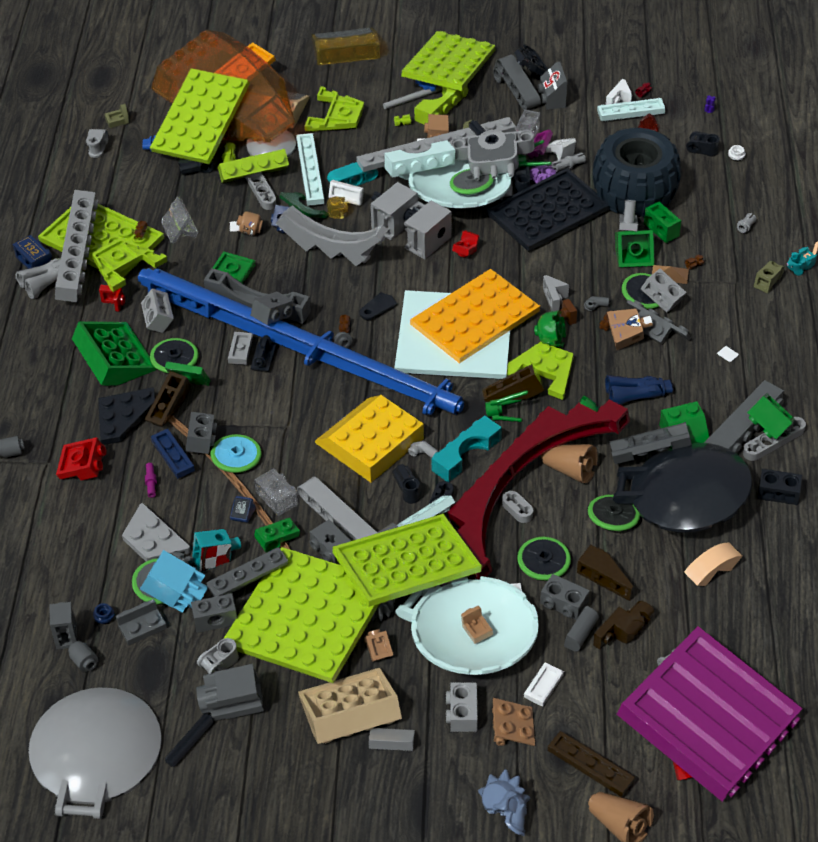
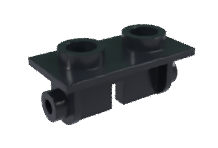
M264 335L261 337L260 342H258L250 370L269 372L276 344L271 342L270 336Z

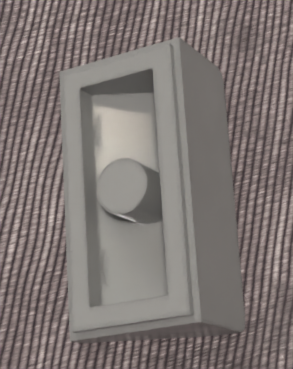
M373 728L370 730L369 749L413 751L415 730Z

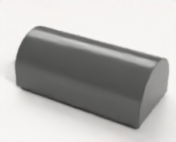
M585 606L567 634L564 647L572 651H578L599 620V615L594 609Z

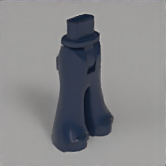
M607 375L605 378L606 393L609 394V399L619 405L637 399L656 398L664 396L665 393L673 392L671 381L663 380L662 378L658 379L652 376L628 378Z

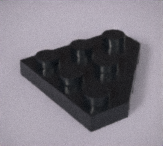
M527 44L522 45L514 53L518 64L522 67L526 66L531 73L536 72L541 77L548 70V67L537 52Z
M154 387L98 398L100 441L103 445L121 442L126 437V433L131 428L134 429L144 419L143 416L150 410L156 399Z

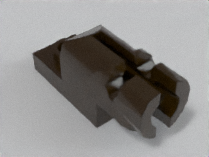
M638 601L627 611L618 607L594 633L593 646L600 650L605 644L608 645L613 637L627 644L644 628V624H647L652 619L654 608L645 601Z

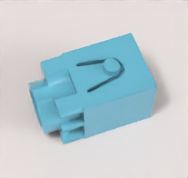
M163 550L140 590L183 613L187 606L192 608V601L202 599L208 587L201 583L205 577L203 573Z

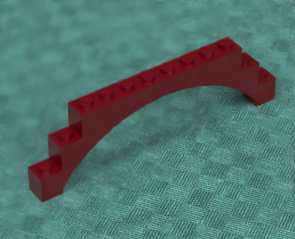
M610 399L599 408L598 412L581 403L572 408L567 415L548 406L532 424L527 426L525 431L514 440L513 444L501 454L496 462L489 466L488 470L476 480L475 484L464 492L458 502L451 506L448 515L451 524L459 528L456 532L482 566L481 572L466 577L469 579H480V577H487L493 571L490 560L486 557L485 540L487 526L496 501L514 476L540 455L566 442L601 433L615 432L619 434L630 422L627 408Z

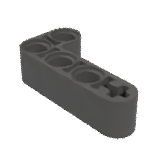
M511 54L497 59L493 70L495 80L498 83L506 82L523 110L539 106L541 104L540 96L522 67L516 61L514 55Z

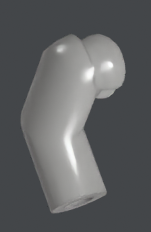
M426 441L412 443L408 452L411 456L426 453L432 458L438 450Z

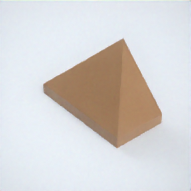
M653 265L652 274L658 269H662L676 283L687 284L689 269Z

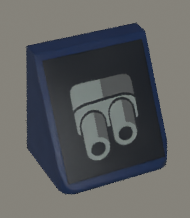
M236 496L230 519L248 522L256 510L253 499Z

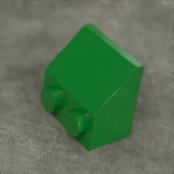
M653 230L615 232L618 267L654 265Z
M768 393L747 412L750 415L748 418L755 425L760 424L764 428L763 432L769 438L774 437L777 439L795 420Z
M697 401L661 410L659 423L661 428L686 422L691 443H704L709 438L705 415Z

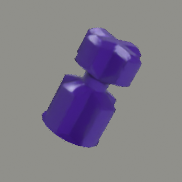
M708 95L706 98L705 111L707 113L714 112L715 96L711 97Z

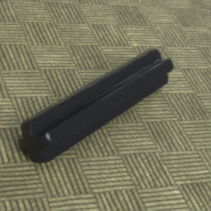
M207 713L203 714L165 757V762L171 767L176 766L211 726L213 718Z

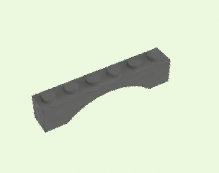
M213 268L204 279L206 289L251 308L254 299L268 295L243 285L227 272ZM296 292L283 294L294 300L292 314L285 319L303 324L311 312L310 296Z

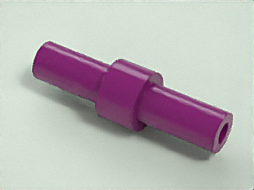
M147 463L145 485L147 486L148 497L152 498L156 496L155 485L157 484V478L154 474V464Z

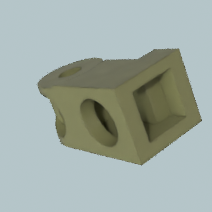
M769 261L757 272L754 287L769 293L772 286L782 277L785 266Z

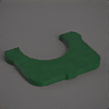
M299 192L280 193L279 197L290 207L293 205L307 217H329V214L324 210H315L302 204L299 200H306V197Z

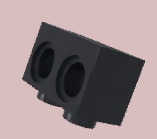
M762 469L757 499L798 505L802 475Z

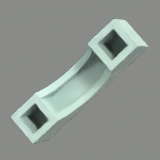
M446 140L432 143L431 148L422 153H407L402 150L384 153L385 169L391 177H397L454 165L455 149Z

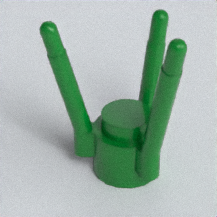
M544 140L534 143L535 147L543 144ZM518 154V168L552 164L551 162H527L526 154Z
M528 391L485 402L487 417H492L493 421L521 422V418L499 416V414L502 413V406L522 401V399H511L526 395Z

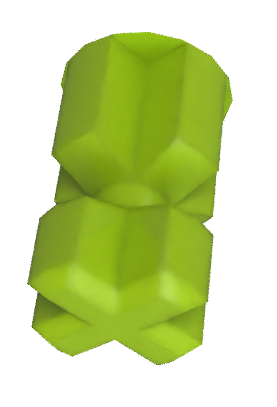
M403 115L402 118L395 116V126H400V123H403V125L411 124L410 115Z

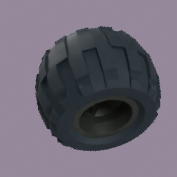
M629 128L616 131V133L604 139L596 153L592 175L597 195L601 200L608 202L610 210L624 214L625 200L636 201L635 215L643 217L645 216L646 207L657 202L662 203L664 206L670 204L679 188L682 169L675 144L670 142L667 136L651 129Z

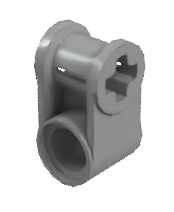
M89 129L86 144L89 146V156L92 158L101 157L108 143L107 129Z
M230 638L220 640L219 643L200 655L197 664L200 667H204L208 674L228 669L239 658L235 641Z

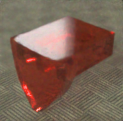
M649 113L642 118L638 128L658 131V124L653 115Z

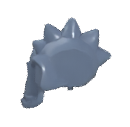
M506 769L502 772L499 779L490 774L487 785L478 790L485 810L490 814L498 812L501 816H506L505 824L514 833L525 836L526 804L530 797L523 794L524 788L519 787L520 777L515 776L510 779Z

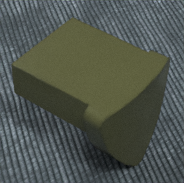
M125 104L120 105V110L104 114L109 128L129 124Z

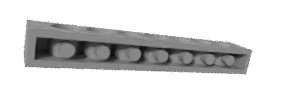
M74 190L55 286V300L77 302L78 295H82L83 285L80 282L84 283L85 272L82 271L87 268V260L85 259L89 257V247L87 245H91L92 235L89 234H93L94 223L92 222H95L96 211L94 210H97L98 207L95 192Z

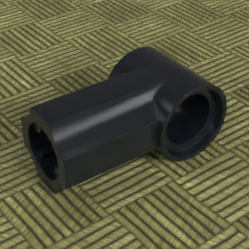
M188 159L178 161L181 175L197 171L209 173L214 169L212 160L210 164Z
M404 464L396 466L392 474L403 493V500L410 504L418 502L421 497L419 480L414 478L408 466Z

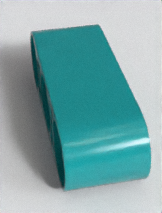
M355 162L332 170L328 174L327 180L329 183L335 180L358 186L374 180L378 176V170L373 169L363 172L358 163Z

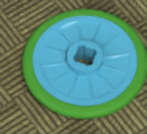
M234 434L222 437L215 442L214 447L211 449L213 463L218 468L232 473L252 469L261 458L259 444L254 439L245 435Z

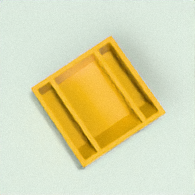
M379 395L366 399L316 439L315 443L371 483L408 452L412 443L424 439V424L384 396Z

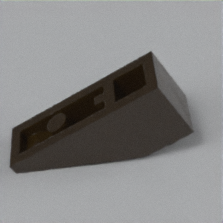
M531 364L483 388L482 392L485 402H490L526 390L528 394L511 400L528 399L539 395L545 390L542 379Z
M172 371L169 372L145 421L161 427L165 425L182 405L191 388L187 377Z
M590 545L578 560L577 573L630 601L633 593L631 582L608 553L601 548Z

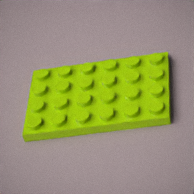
M443 31L436 32L402 70V77L462 91L494 53L495 45L489 42L476 41L473 38L467 39L459 35L446 34Z
M190 69L150 146L151 151L210 164L250 85L247 79Z
M98 204L97 210H94L96 211L95 222H92L94 223L93 234H89L92 235L91 245H87L89 247V257L85 259L88 265L98 269L92 258V253L121 238L137 244L139 248L144 250H153L164 239V233L148 226L146 232H144V237L137 239L133 233L138 221ZM71 207L38 236L40 242L62 252ZM136 263L134 266H131V267L125 269L124 271H122L121 273H119V275H120L121 277H124V276H125L126 274H128L138 263Z
M444 514L333 546L334 556L368 607L481 572L482 567Z

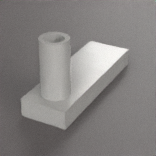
M625 200L624 214H620L619 230L637 231L636 201Z

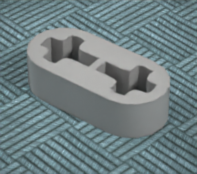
M507 491L503 494V507L517 521L527 523L532 520L533 507L520 494L515 491Z

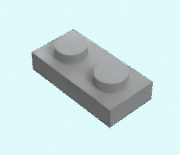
M234 332L228 355V363L247 365L253 333Z

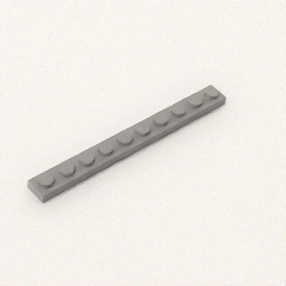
M509 117L480 124L486 131L490 129L499 130L503 133L516 132V126ZM465 128L357 157V163L361 170L366 172L385 167L384 153L397 150L407 153H422L429 150L432 143L447 140L451 144V141L455 138L477 135L470 128Z

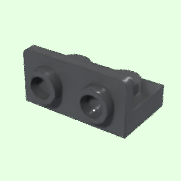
M154 599L143 602L139 606L116 615L118 628L128 646L167 629Z

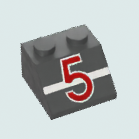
M556 62L540 77V84H538V93H541L542 104H545L547 110L566 108L567 79L560 62Z

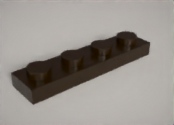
M562 731L548 745L547 751L620 797L625 795L635 781L634 776Z

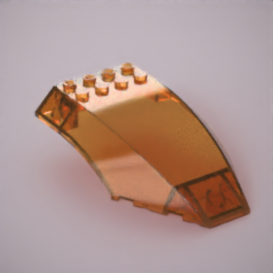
M205 30L157 66L151 89L172 104L190 69L247 79L250 85L223 136L225 140L244 141L246 138L252 139L255 142H271L295 124L284 79L253 50L226 33Z

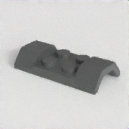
M686 422L610 441L611 453L615 464L634 460L633 455L636 454L637 456H643L648 454V451H663L668 446H672V450L692 445Z

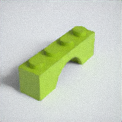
M468 84L462 91L442 86V97L434 100L423 99L414 108L415 121L425 125V123H428L429 114H447L463 97H466L468 94Z
M285 149L220 163L218 171L221 182L225 183L256 173L286 169L289 166Z

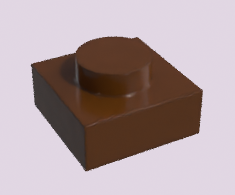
M570 299L563 300L562 309L560 310L562 312L561 316L566 319L569 325L576 324L577 309Z

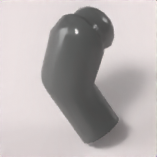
M592 296L584 303V307L588 311H593L598 306H608L609 298Z

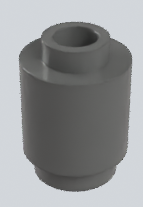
M18 436L0 439V457L7 458L21 455L22 450H25L23 438L19 439Z
M77 641L69 647V657L82 672L91 671L96 667L98 657L86 643Z

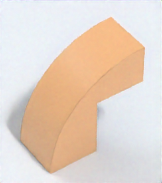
M721 543L701 554L684 572L697 586H706L717 571H731L742 555L730 543Z

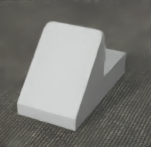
M624 79L607 95L606 105L631 102L632 93Z
M575 138L556 140L548 144L546 153L553 152L558 160L564 159L568 155L573 156L576 140Z

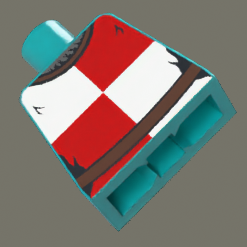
M224 529L194 533L192 557L199 572L228 563L231 558V551L241 549L239 537L230 539Z

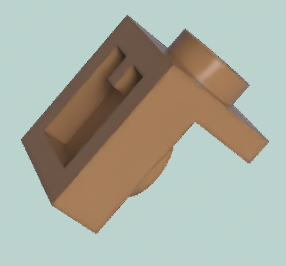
M380 629L368 632L364 642L365 644L367 643L372 662L392 657L393 652L387 632H380Z

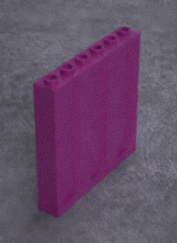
M697 626L621 704L616 715L723 802L728 795L731 798L740 788L738 786L740 782L745 783L752 775L750 770L753 767L756 770L765 760L763 758L765 753L769 756L777 746L775 742L777 740L783 741L789 733L787 731L789 726L793 729L801 719L798 715L802 708Z

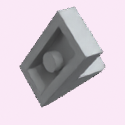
M546 275L543 276V291L551 311L560 309L562 298H567L569 295V285Z

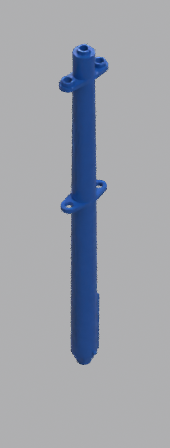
M142 269L138 275V281L141 282V285L148 287V293L152 288L168 293L169 301L207 318L213 317L260 337L268 335L272 342L305 354L304 364L307 366L319 360L425 402L422 411L424 415H432L435 407L455 415L463 410V397L451 393L453 383L447 378L438 387L332 342L334 333L331 331L326 332L320 337L282 320L266 325L250 316L251 307L161 269Z

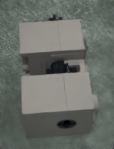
M399 182L383 194L374 192L371 198L373 200L371 203V228L373 230L384 225L388 229L384 235L387 239L392 241L402 231H407L408 243L405 245V249L426 259L451 238L452 211L432 200L426 205L418 201L417 192Z

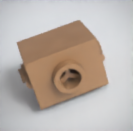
M428 115V123L424 125V133H427V138L448 133V115Z

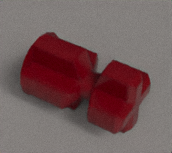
M644 83L642 87L640 86L635 90V93L638 97H642L647 91H651L652 87H650V83Z

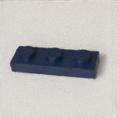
M169 429L151 436L152 443L177 479L195 471L194 465Z

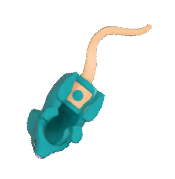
M818 241L814 245L812 253L809 251V247H804L799 250V253L793 252L791 254L792 257L789 258L787 267L795 275H802L803 270L814 266L817 258Z

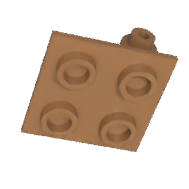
M493 698V730L495 731L494 741L496 744L502 746L507 740L534 746L532 707Z

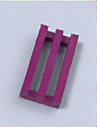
M550 129L536 134L534 143L544 140V143L535 147L531 153L527 154L530 159L534 156H539V153L540 155L544 154L553 135Z

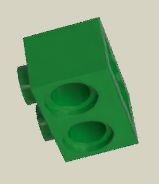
M657 202L645 208L644 224L650 230H653L665 243L679 237L681 220L662 203Z

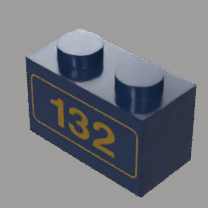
M32 235L13 244L16 258L28 269L45 265L51 261L52 254L49 249H45L41 242Z

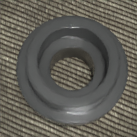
M339 332L334 338V343L348 348L352 343V337L346 332Z

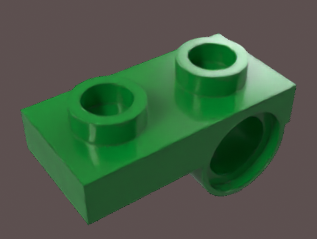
M290 518L255 529L254 535L257 542L267 553L279 548L281 542L299 537L300 530Z

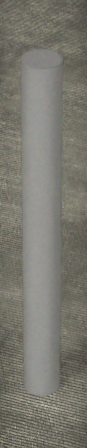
M436 85L435 91L430 89L421 90L383 103V107L386 110L441 91L442 86Z

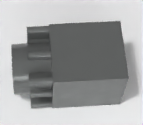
M253 664L203 675L205 685L197 686L196 688L198 704L202 714L211 712L213 721L264 711L261 684Z

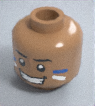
M245 211L243 216L239 215L236 225L239 226L241 233L255 236L257 233H260L263 220H261L259 214Z

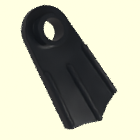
M380 292L360 309L359 315L364 320H371L396 307L397 303L392 295Z

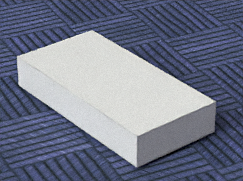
M332 180L330 181L329 198L360 206L362 204L364 188Z
M545 662L525 691L524 698L543 707L562 679L564 671Z

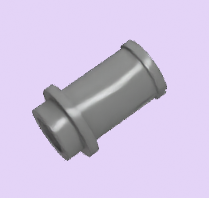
M748 213L743 220L737 223L738 231L741 233L748 232L750 226L756 222V216L753 215L750 218L752 213Z

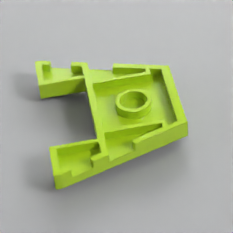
M321 86L317 94V100L332 103L325 119L308 117L305 131L357 128L364 109V102L347 95L342 97L338 95V92H329L325 87Z
M121 238L92 253L95 264L112 292L126 285V280L119 273L134 266L141 260L146 261L154 268L167 262L165 254L157 255L154 253V250L141 249L139 245Z
M539 342L507 363V376L532 364L538 375L553 380V383L548 388V395L563 400L573 363V353Z

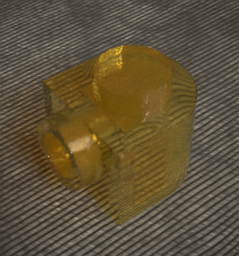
M334 196L327 200V213L331 218L344 219L345 212H348V202L345 201V197Z

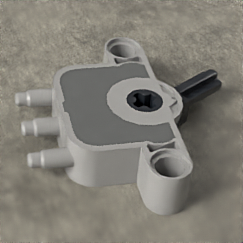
M474 120L469 124V128L477 136L459 137L451 141V146L455 149V160H468L470 171L474 174L476 181L480 180V175L491 174L492 179H496L498 173L507 172L509 177H513L514 170L519 166L518 154L531 153L535 149L534 136L531 131L506 133L490 129L486 131Z

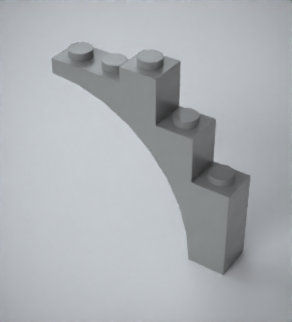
M293 205L284 211L276 222L305 251L318 247L330 259L336 255L340 256L343 254L355 266L361 262L364 264L368 261L371 250L375 244L379 245L384 241V235L388 230L384 225L365 232L339 231L315 222Z

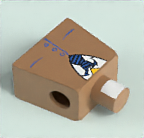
M637 309L607 312L616 350L644 339L643 329L653 326L651 317L639 318Z

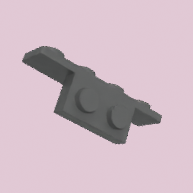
M630 300L626 302L631 309H637L639 318L651 317L653 326L644 328V335L663 344L672 331L690 341L689 330L685 327L673 325L674 322L667 317H659V314L653 309L646 310L643 308L644 305L636 300L634 302Z
M276 548L208 581L207 587L214 597L228 593L231 594L262 579L264 575L287 565L288 559L280 548Z

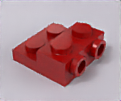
M97 437L63 445L56 472L57 477L64 479L77 476L80 480L98 477L99 471L103 469L101 460L102 456L106 455V447Z

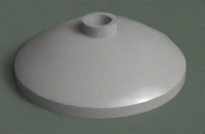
M266 127L257 130L248 138L246 144L247 151L250 156L285 149L288 158L296 149V139L292 133L283 128Z

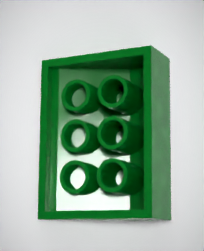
M78 321L72 340L101 386L120 385L156 371V368L151 363L150 356L127 322Z

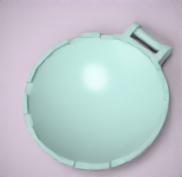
M455 160L454 165L399 176L409 180L410 189L417 192L419 198L427 202L432 200L443 207L472 208L492 203L503 197L511 186V177H509L507 172L498 173L492 185L481 192L461 194L453 191L450 187V180L458 172L470 169L468 160Z
M468 577L453 580L450 584L442 587L438 585L435 588L431 587L412 593L405 603L399 605L396 609V614L400 618L412 622V637L422 655L433 664L455 673L478 675L508 668L521 660L531 650L538 634V615L534 605H531L526 599V595L507 582L489 577L468 580ZM423 596L421 600L417 603V605L413 609H411V607L419 599V597ZM479 605L482 610V616L493 630V635L474 644L462 627L461 614L467 609Z

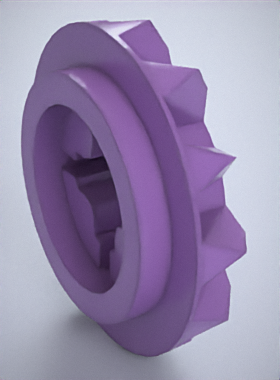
M547 165L533 166L532 169H529L530 178L535 183L556 174V170L552 166Z

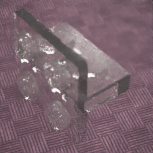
M177 196L161 221L170 242L175 244L181 234L186 237L195 238L199 233L181 197Z

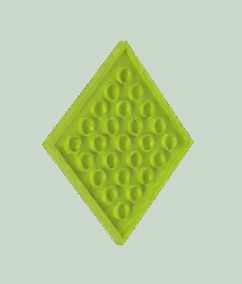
M281 547L280 550L288 559V564L262 577L223 639L230 638L234 640L238 652L334 683L379 604L371 607L367 606L341 565Z

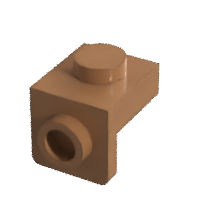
M479 605L467 609L461 614L462 627L474 644L493 635V630L482 616V610Z

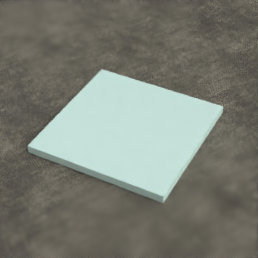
M405 290L395 369L411 374L503 379L507 376L510 331L459 364L410 325L411 318L451 293Z

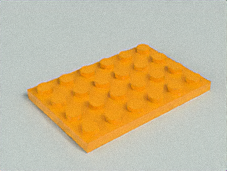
M489 269L411 318L410 325L460 364L538 313L540 305L492 269Z

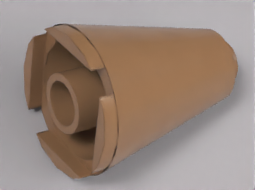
M591 444L559 445L542 454L541 459L545 465L581 483H588L595 473L592 471L593 465L597 466L598 453L597 448Z
M603 792L593 794L589 799V811L621 842H642L645 839L647 833L644 831L647 825L651 827L654 817L653 809L647 804Z

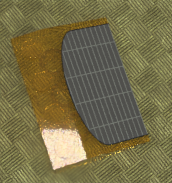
M373 28L311 34L317 65L380 58V43L378 35Z

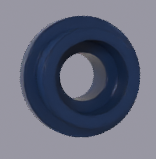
M105 603L97 605L93 612L94 620L101 624L110 622L114 617L113 608Z

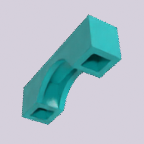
M485 415L481 419L476 420L466 431H462L455 440L450 441L445 448L433 455L431 458L432 471L445 481L451 482L462 473V454L471 449L490 450L501 441L502 427Z

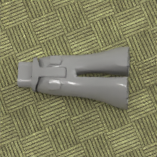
M55 258L39 267L16 272L18 284L21 288L26 289L31 299L38 298L47 286L57 281L61 258Z

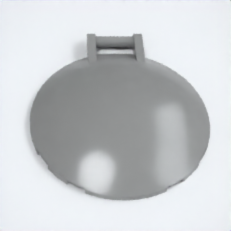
M115 688L81 690L64 697L52 705L39 719L32 732L29 743V760L39 783L58 797L55 815L93 816L94 819H101L105 802L111 801L112 797L122 793H129L140 785V781L147 773L150 774L161 751L160 725L152 709L143 700L129 692ZM67 803L94 805V807L67 805Z

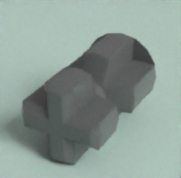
M178 551L173 553V556L192 566L193 557H185L183 553Z

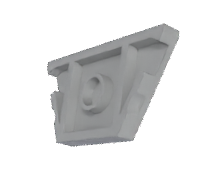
M143 503L139 505L122 534L123 541L145 561L158 559L163 550L171 555L175 551H184L185 554L191 552V547Z

